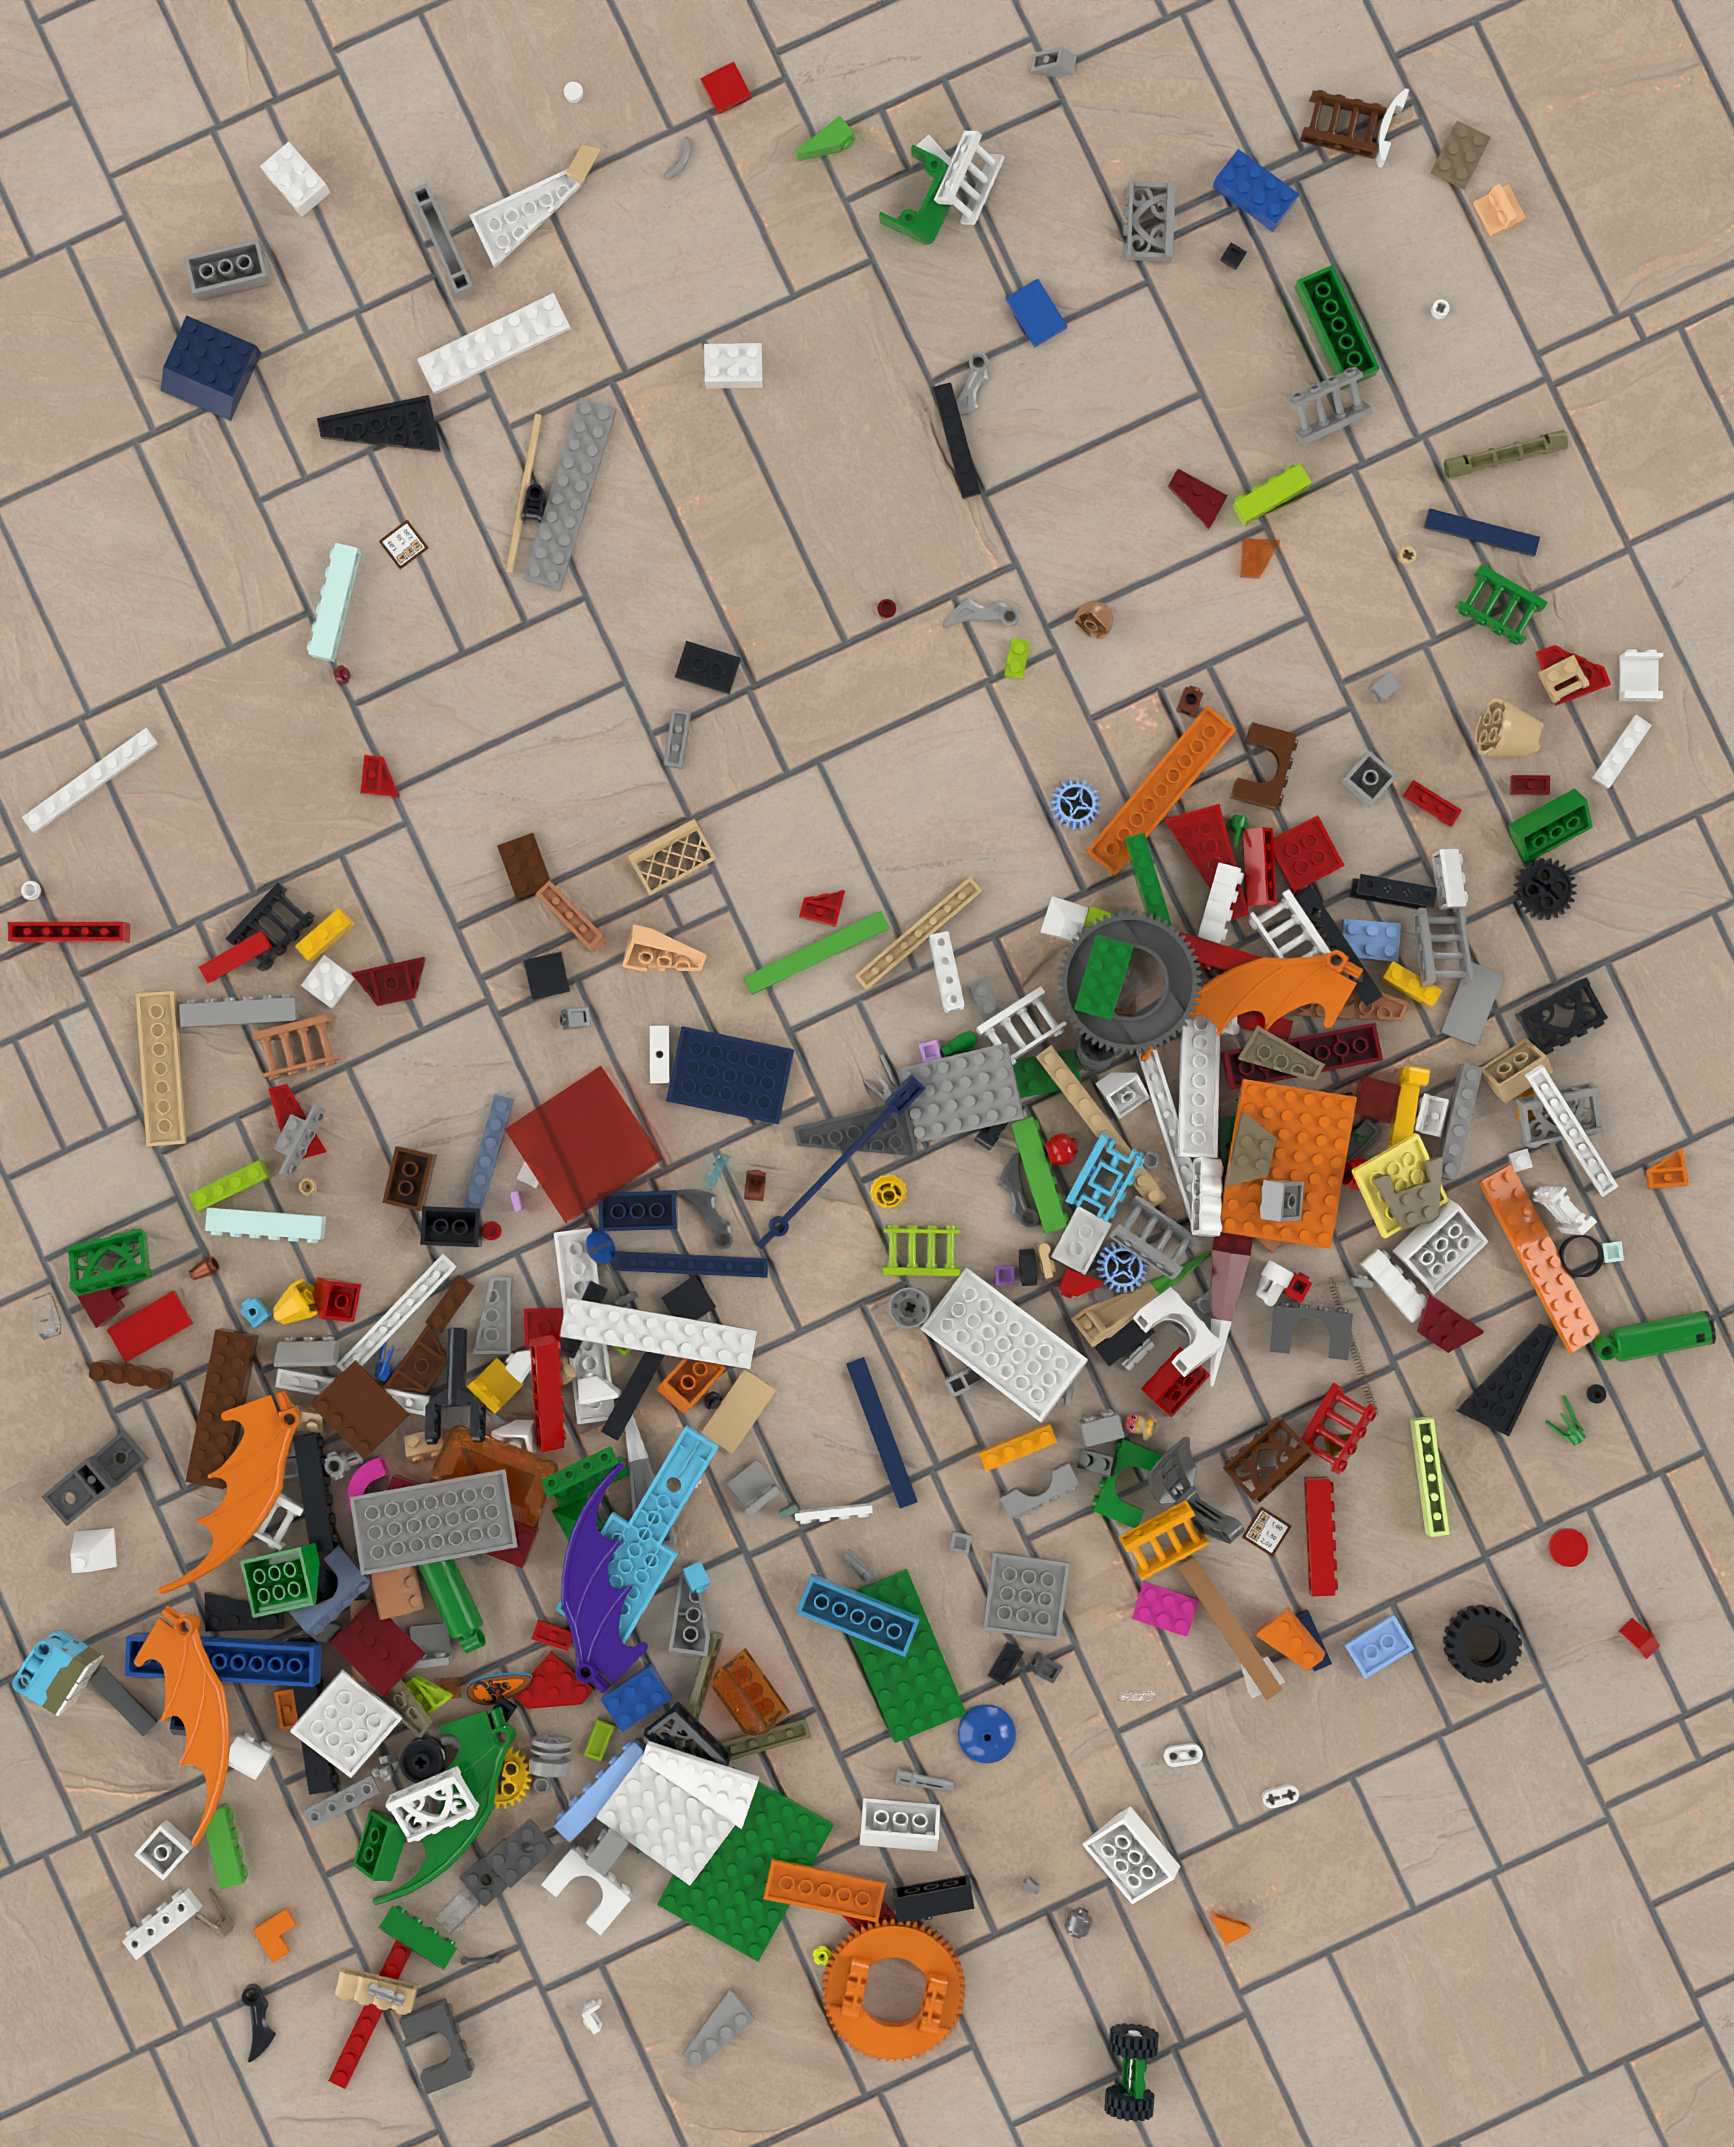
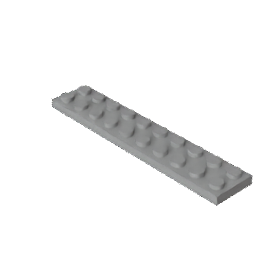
M579 398L542 522L540 523L526 568L524 580L561 591L616 415L615 408Z

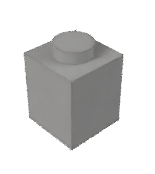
M1389 671L1369 688L1370 695L1375 701L1382 703L1402 685Z

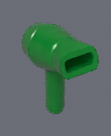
M968 1030L943 1045L941 1050L945 1057L962 1051H974L976 1049L973 1046L978 1042L977 1036L972 1030Z

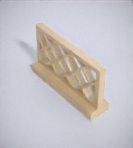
M695 819L686 822L627 855L649 895L658 892L716 859ZM696 830L700 836L698 845L687 842L689 834ZM702 841L705 847L700 846ZM673 843H684L682 854L671 852ZM687 844L698 847L695 858L684 855ZM670 845L669 850H664V848ZM699 849L708 850L711 858L705 861L697 859ZM658 851L668 853L665 864L654 861L655 854ZM670 854L681 857L678 867L667 864ZM653 855L652 860L647 859L649 856ZM683 857L694 860L691 869L685 870L680 868ZM642 860L651 862L648 873L640 871L637 863ZM653 863L664 866L661 877L650 874ZM666 867L677 869L673 879L663 877ZM679 870L684 871V873L678 875ZM649 876L660 879L659 886L653 890L647 884ZM662 879L667 881L661 885Z

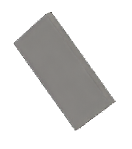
M1471 962L1475 973L1474 979L1467 986H1463L1462 978H1460L1440 1033L1477 1046L1504 974Z

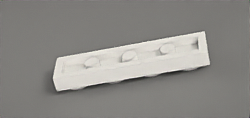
M1634 715L1592 779L1605 788H1610L1652 725L1638 715Z
M872 1503L799 1510V1512L795 1513V1520L800 1521V1524L811 1523L812 1519H819L820 1522L830 1521L831 1517H838L839 1520L849 1519L850 1515H858V1518L868 1517L869 1513H873Z

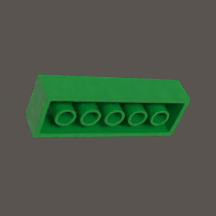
M1328 266L1299 279L1294 287L1333 374L1336 376L1348 368L1356 367L1363 373V377L1356 380L1357 383L1375 376L1380 367L1334 266ZM1349 384L1341 387L1340 390L1348 388Z

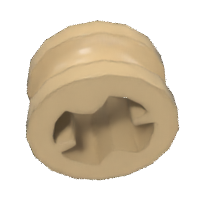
M1410 546L1402 548L1398 554L1399 561L1404 565L1413 563L1417 556L1415 549ZM1404 551H1407L1408 554H1412L1410 560H1407V558H1403L1402 555L1405 554Z

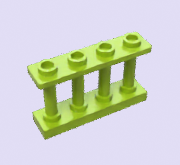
M888 1224V1228H884V1232L889 1233V1263H887V1266H883V1275L960 1276V1268H956V1264H954L955 1234H961V1230L957 1229V1226H945V1229H938V1225H926V1229H918V1225H907V1228H899V1225ZM897 1233H909L908 1263H906V1267H898ZM916 1233H928L927 1264H925V1267H918L916 1263ZM936 1233L947 1234V1264H945V1268L937 1267V1264H935Z

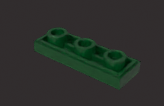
M1235 1116L1218 1118V1143L1220 1158L1224 1167L1223 1176H1226L1230 1154L1226 1144L1228 1142L1232 1143Z

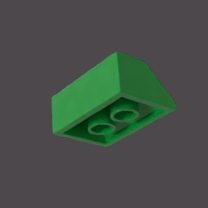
M370 1809L356 1852L353 1866L373 1881H392L402 1853L406 1836L393 1815Z

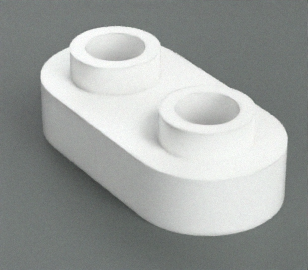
M1195 1743L1169 1746L1163 1753L1165 1762L1171 1767L1196 1764L1201 1761L1203 1756L1200 1746ZM1195 1750V1754L1191 1756L1189 1751ZM1172 1752L1176 1753L1175 1758H1170Z

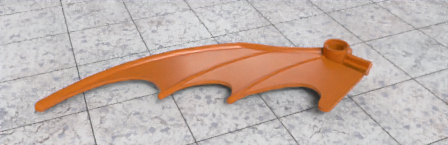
M1339 950L1312 957H1265L1236 966L1202 985V990L1196 991V993L1201 995V998H1195L1199 1005L1192 1006L1196 1013H1189L1188 1015L1191 1017L1203 1016L1208 1018L1217 1028L1216 1034L1219 1036L1227 1024L1240 1014L1249 1011L1261 1012L1265 1017L1263 1029L1268 1031L1277 1019L1303 1005L1317 1003L1325 1010L1324 1026L1330 1028L1333 1026L1357 984L1341 975V971L1359 979L1364 969L1349 962V957ZM1338 956L1341 958L1342 963L1335 966L1331 963L1330 959ZM1149 1046L1148 1052L1144 1050L1140 1057L1141 1061L1146 1062L1154 1050L1151 1046Z
M286 1390L275 1393L281 1409L279 1412L270 1394L226 1410L221 1414V1418L224 1421L236 1420L240 1422L244 1428V1436L234 1453L222 1467L208 1474V1478H221L227 1484V1492L221 1504L212 1513L196 1520L198 1524L202 1523L212 1534L213 1543L211 1550L206 1558L192 1571L172 1583L159 1587V1594L170 1592L198 1580L219 1567L243 1547L269 1515L282 1491L285 1464L290 1444L297 1425L301 1420V1412L297 1409L296 1405H291ZM286 1414L294 1415L295 1421L288 1422L285 1417Z
M167 1605L162 1611V1616L172 1622L174 1627L159 1618L137 1654L134 1664L140 1667L149 1659H155L161 1663L165 1675L166 1690L165 1708L160 1722L164 1723L166 1718L170 1716H178L183 1721L187 1738L185 1752L179 1762V1766L184 1764L196 1766L203 1771L206 1778V1806L199 1828L191 1841V1845L195 1847L205 1834L223 1792L229 1764L230 1718L224 1686L212 1668L199 1634L201 1623L199 1618L194 1614L186 1612L180 1614ZM185 1622L189 1624L190 1629L186 1628Z

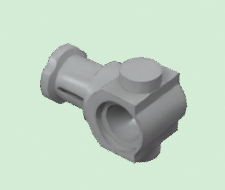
M336 1450L326 1454L325 1470L331 1477H334V1480L344 1477V1472L351 1470L352 1466L360 1463L365 1464L366 1458L363 1459L356 1451L348 1454L345 1452L338 1454ZM333 1460L339 1463L340 1467L338 1470L332 1468L331 1463Z

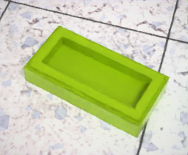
M597 1718L583 1755L602 1762L616 1724Z

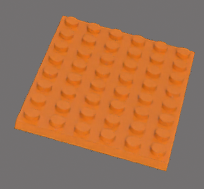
M1242 1079L1226 1178L1241 1112L1249 1115L1276 1137L1268 1176L1232 1186L1224 1184L1220 1215L1223 1226L1221 1232L1331 1249L1357 1097ZM1263 1180L1304 1181L1301 1220L1279 1222L1260 1219Z

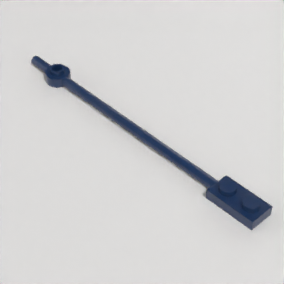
M911 1074L885 1101L889 1107L783 1217L775 1216L770 1220L768 1224L769 1231L756 1245L762 1250L774 1236L780 1237L788 1232V1222L894 1112L900 1116L926 1089L925 1086Z

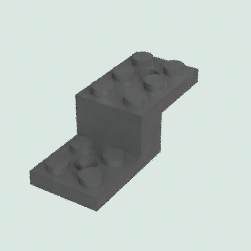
M123 1430L94 1456L86 1458L47 1491L42 1498L61 1521L68 1526L94 1503L111 1493L144 1465L149 1458L126 1430ZM119 1452L126 1455L124 1463H120L117 1460ZM67 1493L74 1495L75 1500L72 1504L68 1503L65 1499Z
M529 1818L508 1838H503L465 1871L459 1879L478 1901L486 1907L508 1886L510 1888L513 1887L555 1849V1846L533 1820ZM530 1842L533 1845V1849L525 1851L522 1844ZM489 1874L492 1877V1882L484 1883L482 1876Z

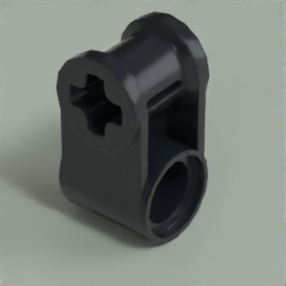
M532 484L527 488L522 520L531 519L537 520L538 523L542 522L546 493L539 484ZM534 491H541V495L538 498H532Z

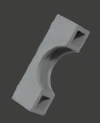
M1067 1461L1051 1469L1050 1482L1043 1491L1036 1494H1027L1015 1487L999 1495L1010 1519L1013 1517L1018 1519L1023 1517L1025 1511L1032 1509V1511L1039 1509L1043 1506L1042 1503L1047 1500L1049 1502L1060 1498L1059 1494L1065 1491L1066 1493L1073 1492L1077 1489L1076 1486L1079 1485V1482Z

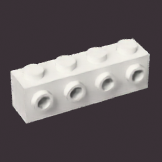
M189 1888L184 1892L180 1889L171 1897L173 1900L167 1904L165 1901L156 1909L158 1911L153 1916L151 1914L147 1915L141 1920V1926L138 1928L133 1926L125 1933L127 1937L122 1942L136 1960L192 1917L203 1906Z

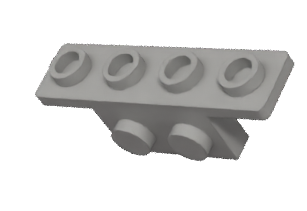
M314 1104L305 1121L290 1114L273 1148L287 1155L279 1171L280 1174L290 1179L293 1178L302 1158L307 1152L311 1140L315 1137L316 1131L324 1119L326 1113L324 1108Z
M370 1775L305 1809L303 1814L310 1828H314L333 1817L337 1819L347 1813L346 1810L352 1807L356 1809L362 1806L364 1801L379 1794L380 1789L374 1777Z

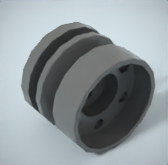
M1087 1033L1080 1035L1076 1046V1057L1083 1068L1099 1072L1106 1070L1112 1065L1117 1054L1114 1053L1112 1046L1109 1051H1106V1044L1099 1048V1041L1093 1045L1092 1037L1085 1040ZM1095 1048H1098V1053H1094Z

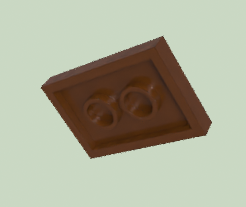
M534 833L497 845L517 900L537 893L550 880Z

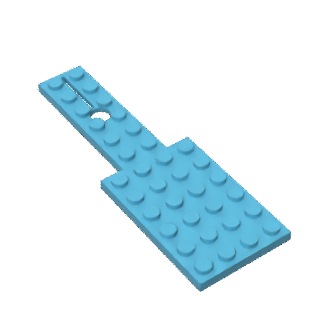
M688 1425L683 1429L630 1521L628 1522L613 1512L600 1532L610 1540L622 1541L610 1559L608 1576L611 1585L617 1589L632 1585V1589L624 1600L620 1617L619 1637L623 1644L626 1643L678 1555V1552L662 1542L720 1446ZM675 1477L680 1480L681 1489L679 1491L673 1492L669 1490L667 1484L669 1478ZM560 1600L555 1611L565 1616Z

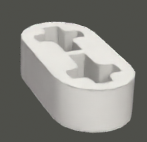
M1292 1784L1269 1788L1262 1794V1801L1268 1808L1292 1804L1299 1798V1792ZM1288 1789H1291L1292 1792H1295L1292 1794L1291 1798H1289L1287 1795H1282L1287 1794ZM1269 1794H1272L1273 1797L1279 1796L1273 1799V1803L1266 1800L1269 1798Z

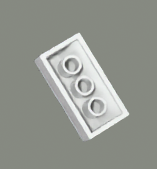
M863 1798L860 1845L937 1852L940 1805Z

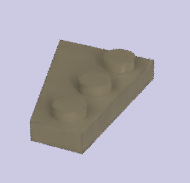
M402 1679L384 1697H379L401 1714L402 1719L400 1721L420 1738L426 1734L433 1723Z

